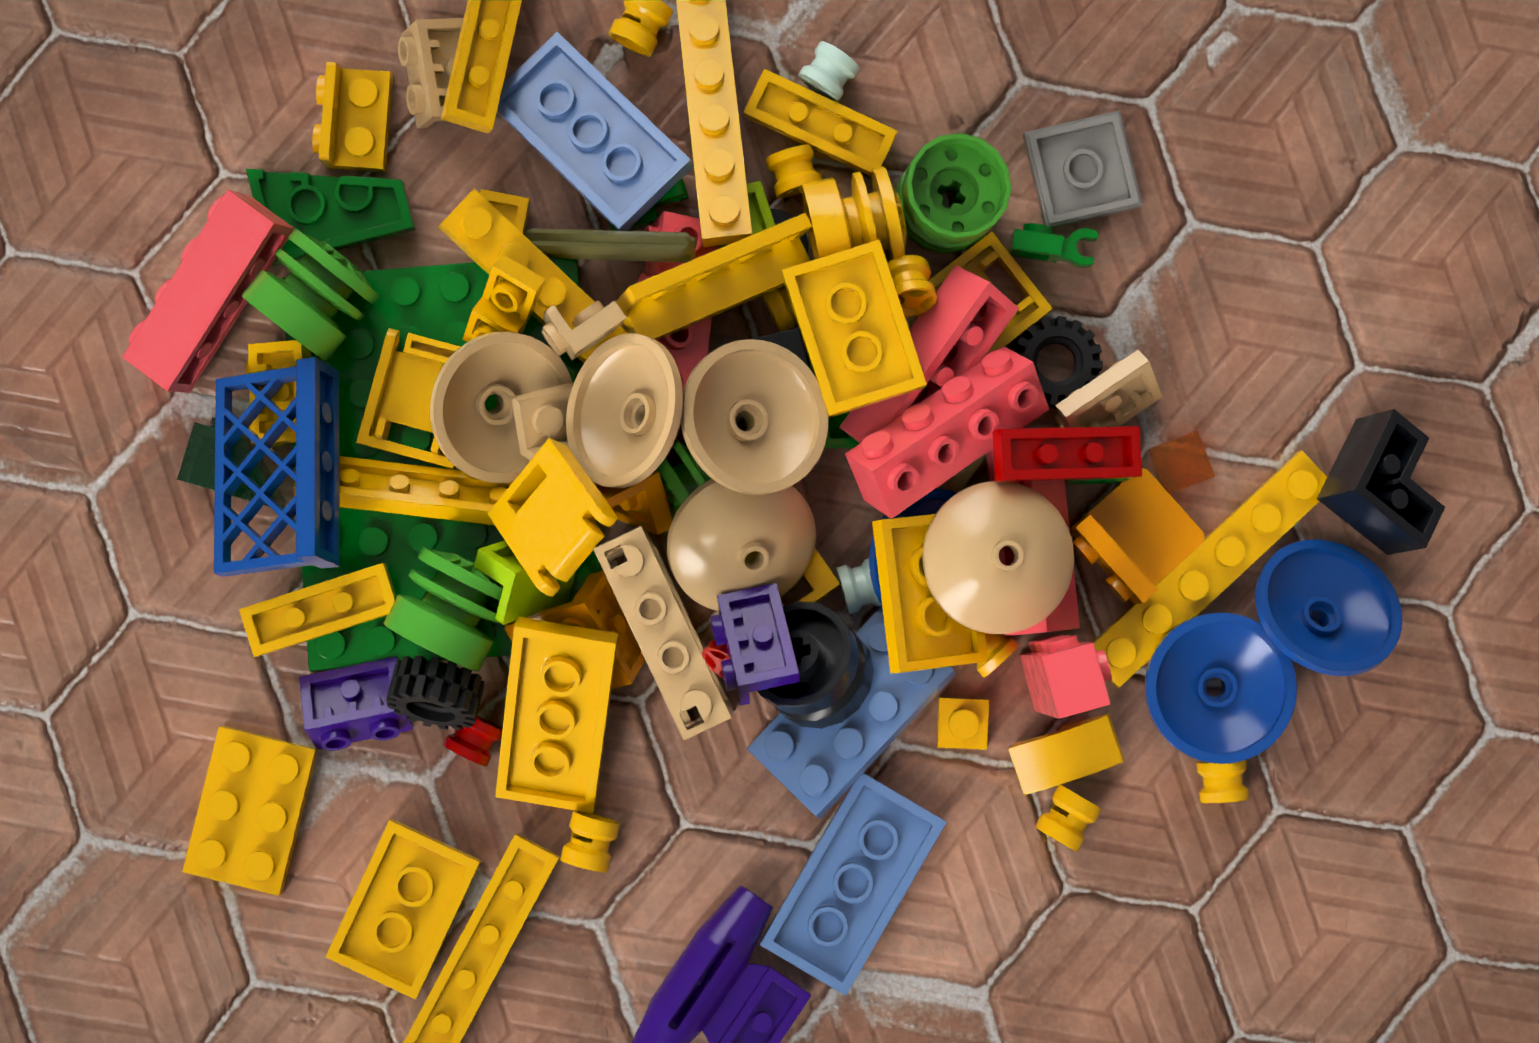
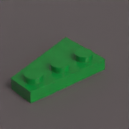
M246 169L252 196L256 201L303 234L324 240L335 250L416 231L405 184L401 179L344 175L334 177L310 175L309 173L302 172L277 173L265 172L260 169ZM289 239L282 248L285 253L296 261L300 260L306 253ZM277 257L272 264L273 267L282 265Z

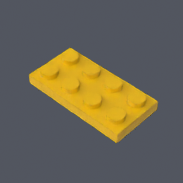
M517 617L513 631L495 797L594 813L619 633Z

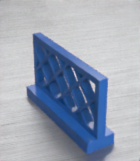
M316 357L298 359L297 366L216 379L214 574L225 577L314 565L321 569L340 566L339 371ZM296 381V397L283 411L271 399L284 383ZM249 389L257 397L239 418L232 412V391ZM268 406L279 418L261 439L249 426L261 411ZM289 426L296 432V446L283 460L271 447ZM244 433L256 446L238 466L232 460V447ZM267 454L279 467L265 484L260 487L249 474ZM289 475L296 482V495L283 509L271 496ZM244 482L256 495L238 515L231 508V496ZM266 503L279 516L266 532L260 536L248 524ZM289 525L296 531V553L280 555L271 547V544L285 527ZM244 531L256 544L243 560L231 562V544ZM266 553L269 557H262V555Z

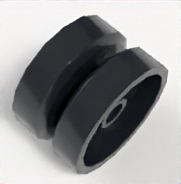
M802 601L785 605L783 610L799 671L800 682L759 690L758 693L785 718L801 727L823 729L842 723L859 710L870 692L874 673L870 651L853 629L835 611L816 602Z

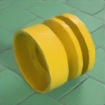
M885 167L872 169L873 192L867 193L861 172L852 173L851 197L842 198L840 189L833 177L801 184L804 212L812 225L808 233L814 260L879 239L888 262L905 256L907 230L899 194L894 189Z

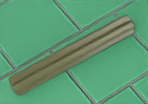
M530 228L524 232V235L550 258L686 263L694 259V250L697 247L696 239L690 237L687 232Z

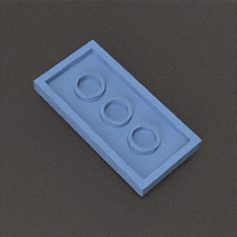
M558 32L503 83L497 113L619 231H628L694 167L691 159Z
M882 606L856 632L869 649L874 668L870 692L859 710L842 723L823 729L801 727L780 713L747 748L757 760L819 819L823 817L957 674L950 666L890 674Z
M863 773L847 791L762 937L760 945L846 996L947 822Z

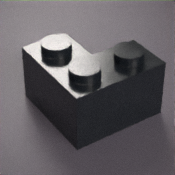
M1395 409L1356 419L1317 500L1387 555L1426 548L1445 509L1444 505L1410 479L1429 437Z

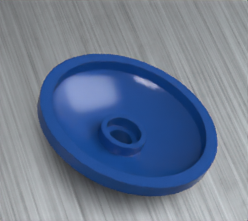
M1317 539L1291 543L1271 556L1259 574L1255 588V604L1258 617L1265 632L1285 655L1310 670L1333 676H1352L1367 672L1377 667L1389 656L1400 638L1402 610L1393 585L1376 564L1348 546ZM1313 620L1317 621L1321 626L1317 625Z
M1232 613L1199 615L1173 628L1160 641L1152 654L1145 678L1147 707L1161 735L1180 752L1209 763L1240 762L1250 759L1269 748L1286 729L1292 717L1297 696V680L1291 658L1285 655L1272 642L1262 624L1245 616ZM1215 677L1221 681L1222 691L1219 695L1212 697L1208 694L1206 685L1211 678Z

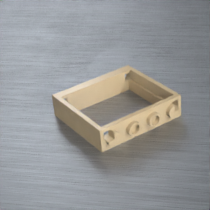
M640 526L593 548L683 741L731 719L734 710L717 674L705 662L702 655L704 650L703 644L651 534ZM625 554L627 562L619 565L616 558ZM696 706L701 717L692 721L687 710Z

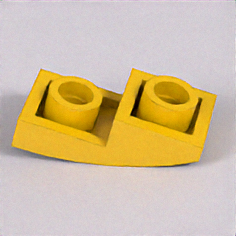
M501 254L492 266L482 298L472 309L462 340L469 342L481 335L500 331L522 334L546 279L506 255Z
M1109 713L1064 725L1059 731L1013 743L1008 748L1024 795L1088 776L1122 763L1125 760Z

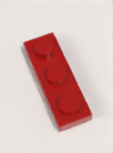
M1139 426L998 429L992 433L995 482L1142 477Z

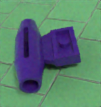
M740 885L694 934L654 993L631 1043H691L701 1031H703L709 1043H780L811 997V994L770 965L748 963L773 907Z

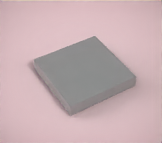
M1120 110L1024 132L1023 140L1044 225L1057 228L1142 207L1143 204Z

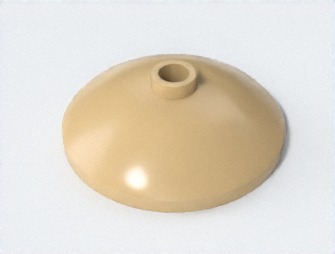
M500 331L484 334L470 340L457 349L440 370L434 383L430 401L432 430L446 458L459 470L479 480L492 483L513 482L530 460L520 455L511 397L571 383L572 379L565 364L549 346L540 340L516 332ZM494 394L497 399L496 405L492 410L487 411L485 407L486 399Z
M626 333L617 335L595 349L585 361L575 379L566 415L568 446L590 479L596 484L611 488H626L638 484L659 467L676 440L683 414V388L676 362L664 345L651 337L640 334Z
M746 339L733 341L713 350L692 370L683 390L681 428L692 457L708 476L728 489L745 494L762 495L778 492L796 484L813 469L826 443L828 413L815 375L797 355L772 342ZM737 415L745 418L747 422L746 431H742L737 427Z
M710 479L695 489L685 499L672 520L667 539V556L671 571L680 587L690 598L718 611L717 595L777 583L781 598L801 579L811 561L816 541L814 517L807 501L793 485L778 492L753 495L728 489L715 480ZM759 551L754 559L745 561L746 556L750 552Z
M984 482L961 490L947 500L937 511L927 529L923 543V571L932 596L943 611L952 619L978 632L1009 634L1038 624L1060 604L1072 579L1074 569L1073 542L1065 520L1059 511L1040 493L1013 482ZM1004 546L1009 547L1014 553V560L1009 566L1002 564L999 560V551Z

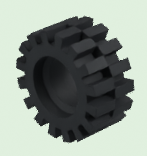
M1058 316L1056 319L1047 317L1041 319L1036 324H1032L1018 338L1017 343L1012 351L1033 361L1047 404L1054 407V409H1057L1056 404L1067 398L1073 391L1082 388L1098 377L1099 371L1103 367V361H1100L1099 355L1102 350L1100 344L1096 345L1093 337L1095 335L1090 329L1088 331L1081 327L1083 323L1077 320L1073 322L1066 320L1067 317ZM1050 344H1059L1070 350L1074 357L1075 366L1068 379L1059 382L1050 381L1040 373L1037 366V358L1042 348Z
M415 655L414 659L406 656L396 662L386 702L389 709H394L395 714L399 716L407 715L406 719L415 722L419 720L423 722L422 725L428 727L435 724L438 725L439 729L448 730V727L451 726L455 730H462L463 726L470 728L476 722L485 682L481 680L482 677L479 674H471L472 670L465 667L458 668L457 664L450 660L448 663H443L437 657H431V660H426L424 656Z

